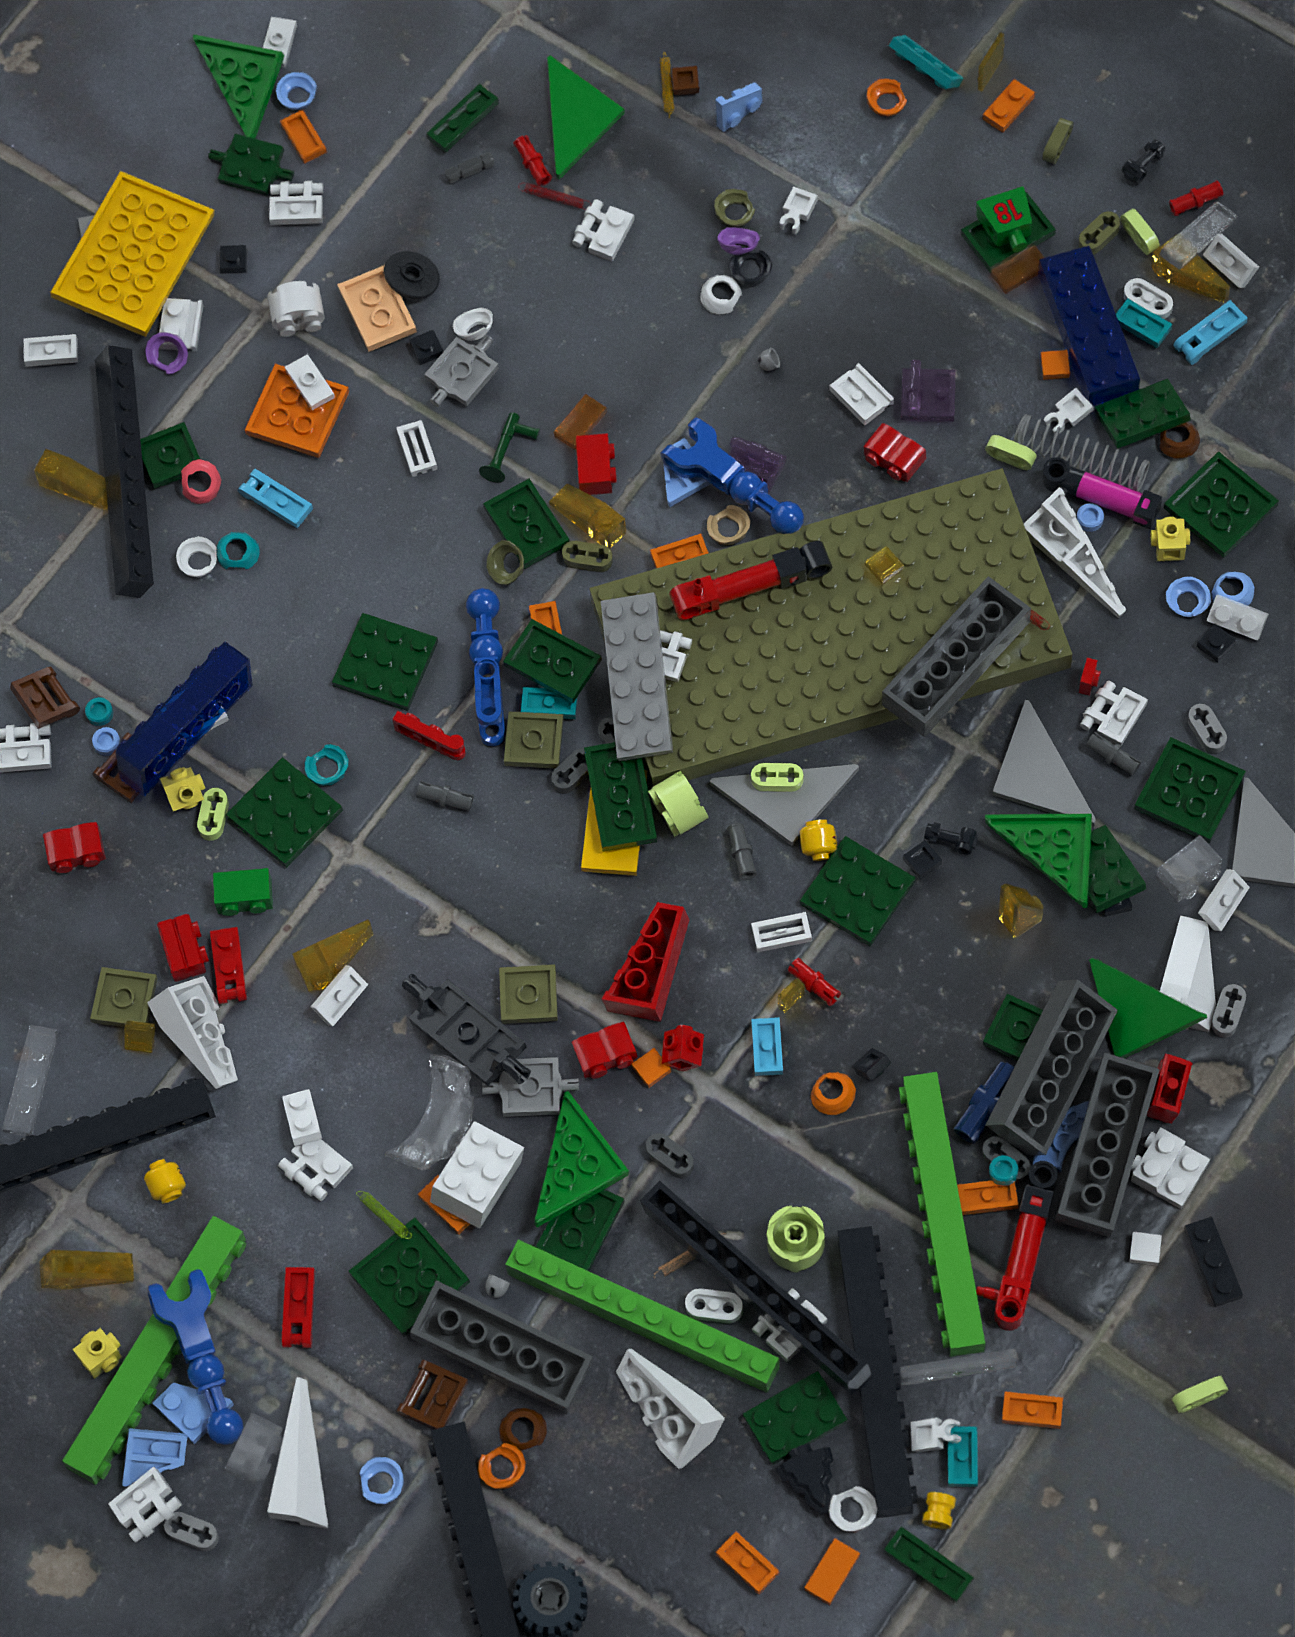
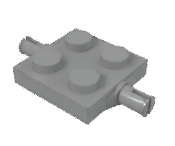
M485 335L477 345L468 344L456 337L424 374L425 380L438 388V391L430 399L433 405L439 407L447 396L456 399L465 406L470 404L499 369V364L485 353L494 342L491 337L488 338V335Z
M558 1057L516 1059L531 1070L528 1079L521 1076L525 1081L522 1084H518L505 1071L502 1072L499 1082H492L489 1086L482 1082L483 1095L500 1094L503 1117L559 1115L562 1091H579L578 1078L562 1080L559 1073Z

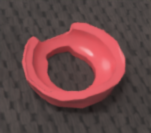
M199 459L190 462L182 469V493L188 500L193 503L203 504L210 502L216 497L220 490L221 477L212 463ZM196 471H204L210 476L211 485L206 491H196L188 487V476Z

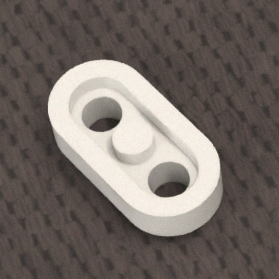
M1139 278L1132 279L1126 283L1124 288L1125 301L1129 298L1163 319L1170 316L1173 300L1167 293ZM1138 293V294H1140L1141 296H1140V297H1135V296H1133V294ZM1160 306L1163 310H1157L1155 307Z
M695 1289L687 1295L685 1300L687 1313L697 1320L733 1323L743 1313L742 1300L738 1295L731 1292ZM703 1302L705 1307L698 1310L695 1308V1304ZM726 1306L734 1308L731 1313H725L723 1309Z

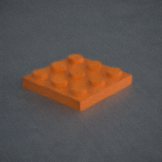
M275 364L245 428V433L248 436L320 458L349 394L348 386L325 379L335 398L311 410L287 374L285 366Z

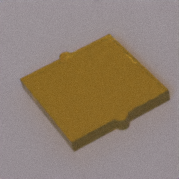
M1001 32L979 65L977 81L978 90L983 91L1003 59L1005 34Z

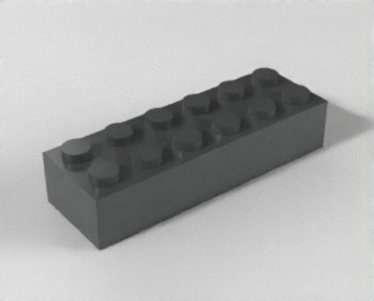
M988 576L882 691V706L923 737H926L1030 623L1031 607Z
M1078 979L1058 981L986 1126L1026 1156L1046 1155L1118 1010Z
M1104 1053L1054 1221L1110 1238L1114 1231L1160 1069Z
M438 1281L435 1282L410 1331L411 1339L565 1414H568L593 1363V1356Z

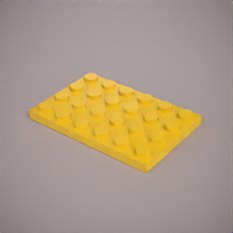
M120 171L51 290V298L146 337L213 219L214 210Z

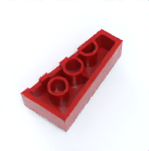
M657 902L640 931L639 939L630 948L621 970L618 969L614 976V982L609 991H606L602 997L607 1012L661 1022L689 924V917L684 907Z

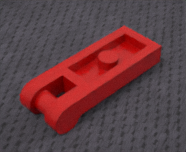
M397 711L392 721L395 731L454 760H461L465 757L464 740L460 735L449 736L444 734V731L433 724L428 726L411 713L404 714Z
M238 927L210 931L219 1004H226L228 1000L238 999V1001L247 1000ZM236 983V988L226 989V985Z
M286 1267L282 1324L283 1348H291L292 1345L312 1348L315 1289L314 1267ZM292 1326H302V1333H292Z

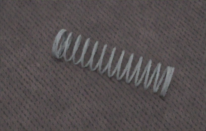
M1025 414L1022 417L1014 436V442L1023 445L1031 415ZM1041 419L1037 421L1033 435L1026 444V447H1028L1031 443V450H1033L1035 435ZM1048 423L1043 438L1034 452L1040 448V454L1043 457L1050 451V458H1053V448L1060 431V426L1057 428L1049 448L1043 454L1044 441L1051 425ZM1070 430L1067 431L1063 444L1055 457H1058L1060 454V458H1062ZM1077 434L1073 447L1065 459L1067 461L1070 458V466H1072L1073 454L1080 434ZM1088 437L1079 458L1072 467H1075L1080 461V470L1084 471L1089 466V473L1094 475L1099 469V477H1101L1102 466L1109 445L1106 446L1098 466L1092 473L1093 459L1099 446V441L1096 442L1089 461L1082 469L1084 453L1090 440ZM1116 449L1107 471L1101 478H1104L1109 472V481L1114 482L1119 476L1118 484L1122 486L1129 479L1128 488L1139 492L1149 469V460L1142 462L1134 484L1131 487L1132 475L1138 461V456H1136L1129 474L1121 484L1123 468L1129 453L1125 454L1120 469L1111 480L1113 465L1119 449Z

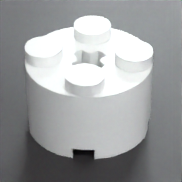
M306 281L288 282L277 286V292L274 294L271 291L268 293L272 325L274 329L280 332V336L289 337L294 335L295 331L304 329L307 332H315L321 329V323L325 317L320 289L317 284L313 283V287L307 286Z

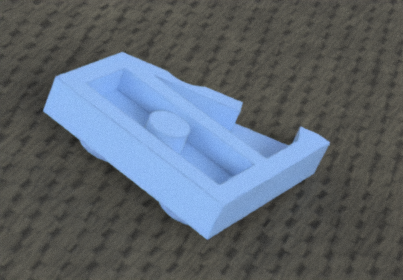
M755 82L742 89L739 88L732 91V98L725 100L720 96L715 99L716 123L723 133L730 127L737 126L744 116L749 112H755L762 103V89Z
M129 1428L122 1486L132 1485L133 1482L137 1481L153 1467L161 1473L162 1471L172 1470L184 1465L187 1434Z

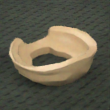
M728 505L725 510L714 516L709 515L707 520L709 536L723 545L739 542L746 536L750 528L748 513L735 505ZM727 517L738 524L739 531L735 536L724 537L719 533L717 523Z

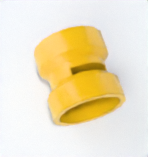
M940 1492L927 1493L926 1504L928 1508L923 1514L922 1523L936 1529H950L953 1520L950 1514L951 1510L955 1508L956 1498Z

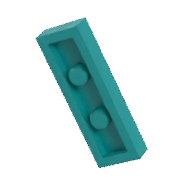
M906 35L893 37L889 44L896 51L895 54L899 58L906 61L909 60L915 65V69L918 72L931 76L935 79V84L943 89L959 87L964 79Z

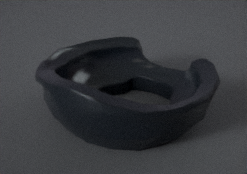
M759 250L757 253L734 254L730 259L728 267L732 277L743 285H757L764 281L771 273L772 262L764 251ZM744 261H757L761 269L760 274L755 278H745L740 272Z

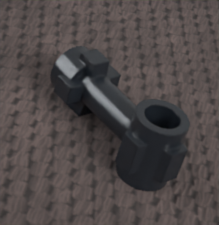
M1153 140L1151 143L1148 142L1144 146L1146 152L1137 162L1129 159L1121 169L1124 177L1131 182L1141 183L1147 175V170L1144 168L1155 158L1160 160L1164 155L1165 147L1160 141Z
M940 823L927 824L924 839L929 840V843L936 844L937 840L957 844L956 851L965 855H970L972 850H975L978 837H976L977 832L974 829L964 827L961 828L959 834L940 829Z

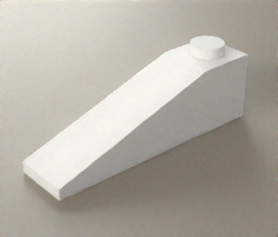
M1180 916L1160 992L1207 1014V1019L1189 1027L1205 1032L1210 1031L1216 1007L1209 927L1205 921Z
M204 976L168 987L147 1002L160 1028L216 1089L238 1080L230 1049L224 1045L222 1034L225 1033L224 1025L218 1022L216 1011L219 1009L218 1002Z
M628 1349L616 1373L631 1400L638 1402L645 1415L642 1418L646 1426L652 1427L658 1438L655 1442L660 1451L678 1469L683 1468L714 1440L725 1418L706 1399L634 1350Z

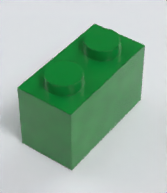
M268 868L213 873L214 904L218 914L234 916L239 912L263 913L266 910L273 909L272 878Z

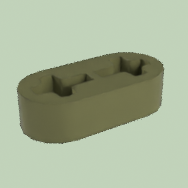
M1064 118L1059 119L1046 144L1042 160L1052 164L1057 163L1070 138L1074 122Z
M1107 211L1091 222L1079 236V249L1086 255H1095L1117 236L1120 230L1119 216L1114 212ZM1104 222H1105L1106 224H1109V223L1112 222V223H1113V228H1112L1111 226H1107V227L1103 230ZM1096 237L1095 244H1086V239L1091 241Z
M570 541L562 548L563 561L571 568L605 572L613 564L612 552L604 545ZM573 550H577L579 555H576L575 558H570ZM600 554H603L605 556V559H603L601 563H598L596 558H599Z

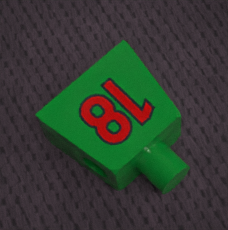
M1023 186L976 201V216L995 245L1001 246L1010 243L1013 252H1020L1027 247L1025 238L1029 237L1032 233V219Z

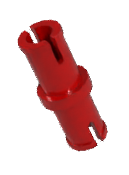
M527 135L524 137L520 136L513 144L523 159L522 163L525 169H529L538 186L548 184L552 180V176L542 162V155L536 152Z
M1216 180L1199 189L1192 188L1189 190V193L1169 200V206L1173 215L1177 216L1194 207L1197 209L1201 208L1204 203L1222 197L1224 195L1219 181Z
M800 958L795 959L791 963L795 967L789 966L788 972L805 984L807 991L817 994L829 1006L837 1002V999L834 997L840 998L841 992L824 979L822 973L819 971L815 972Z

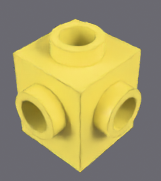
M1165 517L1162 520H1156V528L1151 530V546H1156L1157 561L1184 560L1186 545H1190V530L1184 528V519Z
M191 767L175 769L169 776L160 779L173 812L181 808H193L198 805L199 801L204 800L201 790L205 789L200 773L194 775Z
M101 1328L96 1332L91 1331L81 1339V1343L73 1349L77 1358L94 1379L104 1371L109 1372L114 1369L119 1363L118 1360L122 1358L118 1351V1348L121 1346L111 1332L106 1335Z

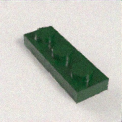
M479 83L426 133L427 139L444 153H447L499 104L498 97Z
M902 1526L884 1549L885 1554L956 1604L974 1580L973 1576Z

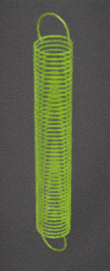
M364 1192L367 1198L361 1202L401 1237L400 1233L402 1231H408V1228L405 1226L403 1228L401 1226L403 1224L383 1206L380 1208L379 1205L381 1204L370 1194L368 1196V1192Z

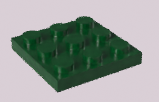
M1218 451L1164 503L1163 508L1176 519H1184L1185 527L1224 558L1278 506L1279 500Z
M362 613L332 680L333 687L409 711L438 644V638Z
M1170 737L1138 797L1134 809L1210 844L1245 777L1246 771Z
M282 757L226 813L227 819L287 868L343 811V808Z
M845 836L838 845L837 850L833 852L800 899V905L866 945L871 946L915 883V877Z
M416 1217L404 1225L408 1228V1231L404 1230L408 1233L404 1238L394 1233L348 1271L350 1276L403 1337L413 1328L436 1281L457 1291L462 1290L470 1283L469 1278Z

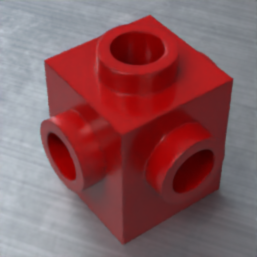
M678 1025L676 1029L664 1032L661 1064L681 1072L701 1067L704 1034L694 1031L693 1027L688 1025Z

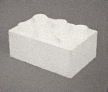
M474 1121L434 1183L430 1202L480 1229L520 1166L524 1147Z

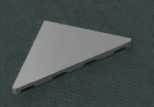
M1025 700L992 795L1052 814H1092V826H1095L1096 819L1030 701Z
M851 764L802 769L804 776L803 785L800 789L793 792L759 791L752 785L751 774L712 778L710 785L793 846L800 838L799 832L805 827V823L816 820L859 771V766ZM761 773V782H766L767 773ZM789 773L787 777L788 782H794V773Z
M1244 777L1232 870H1235L1244 881L1295 887V832L1251 780Z

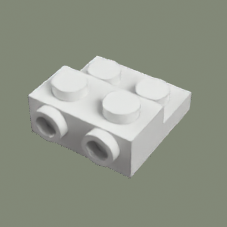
M1160 1128L1157 1134L1151 1132L1144 1144V1147L1148 1149L1144 1156L1137 1155L1131 1168V1171H1133L1131 1182L1182 1209L1208 1166L1210 1159L1186 1146V1141Z

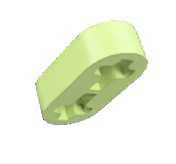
M1131 209L1121 215L1120 219L1124 229L1144 254L1148 255L1159 249L1160 244L1157 236L1135 209Z
M998 435L991 436L985 447V451L991 457L1023 470H1030L1037 458L1036 453L1030 448Z
M761 763L752 769L751 781L754 788L759 791L793 792L801 788L804 776L803 770L796 764ZM763 772L767 773L766 782H761L760 780L761 773ZM789 773H794V782H788L787 777Z
M212 788L205 792L198 817L197 827L202 838L208 841H214L222 835L226 813L228 812L229 801L227 795L219 788ZM215 797H219L221 802L216 804L214 811L210 801H214ZM213 818L215 827L211 829V832H207L205 826H209L210 820Z
M1217 1376L1178 1393L1172 1400L1178 1412L1183 1413L1224 1395L1228 1388L1222 1376Z

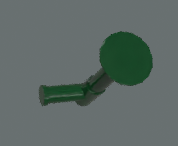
M514 412L509 413L494 457L488 466L480 467V475L491 482H503L505 474L501 471V465L514 433L537 440L540 429L518 424L520 416Z

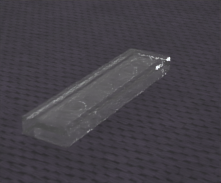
M1216 201L1164 246L1159 255L1181 270L1205 249L1217 234H1222L1235 222L1237 215Z
M35 1025L29 1026L2 1128L4 1132L23 1136L32 1135L58 1037L57 1029Z
M1016 1349L900 1367L901 1384L904 1386L1015 1368L1017 1365Z

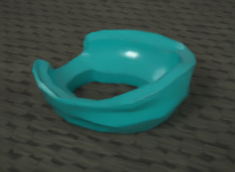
M231 532L223 536L216 547L217 560L225 569L229 567L249 569L258 561L260 555L259 544L254 538L244 532ZM239 539L247 545L246 553L241 560H230L226 547L232 540Z
M327 744L313 756L306 757L305 772L307 777L318 785H333L345 776L349 759L346 752L339 746ZM327 757L337 763L338 770L334 776L325 778L318 774L316 763L321 758Z

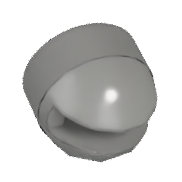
M773 348L764 350L759 354L758 362H761L759 364L761 369L770 371L780 367L778 354Z
M489 1274L485 1284V1291L488 1295H491L493 1290H495L494 1298H500L507 1292L510 1283Z

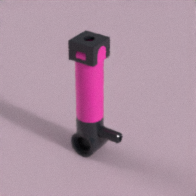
M1050 458L1044 464L1043 484L1049 491L1055 492L1060 487L1064 491L1065 498L1068 494L1133 518L1134 524L1151 530L1161 508L1162 496L1147 490L1140 493L1072 467L1063 458ZM1060 472L1062 476L1054 478L1050 474Z

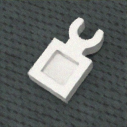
M793 186L783 206V213L786 214L780 219V229L783 230L787 223L794 224L792 228L793 234H797L800 230V219L808 221L818 201L817 195Z
M1075 388L1055 404L1059 411L1057 413H1049L1044 418V422L1046 425L1052 421L1059 422L1052 430L1055 434L1060 426V434L1063 432L1068 421L1074 427L1090 414L1094 408L1079 390Z
M938 1418L911 1422L912 1451L920 1453L943 1449V1440L951 1443L961 1441L960 1436L950 1434L954 1426H960V1422L954 1419H947L942 1423V1420Z

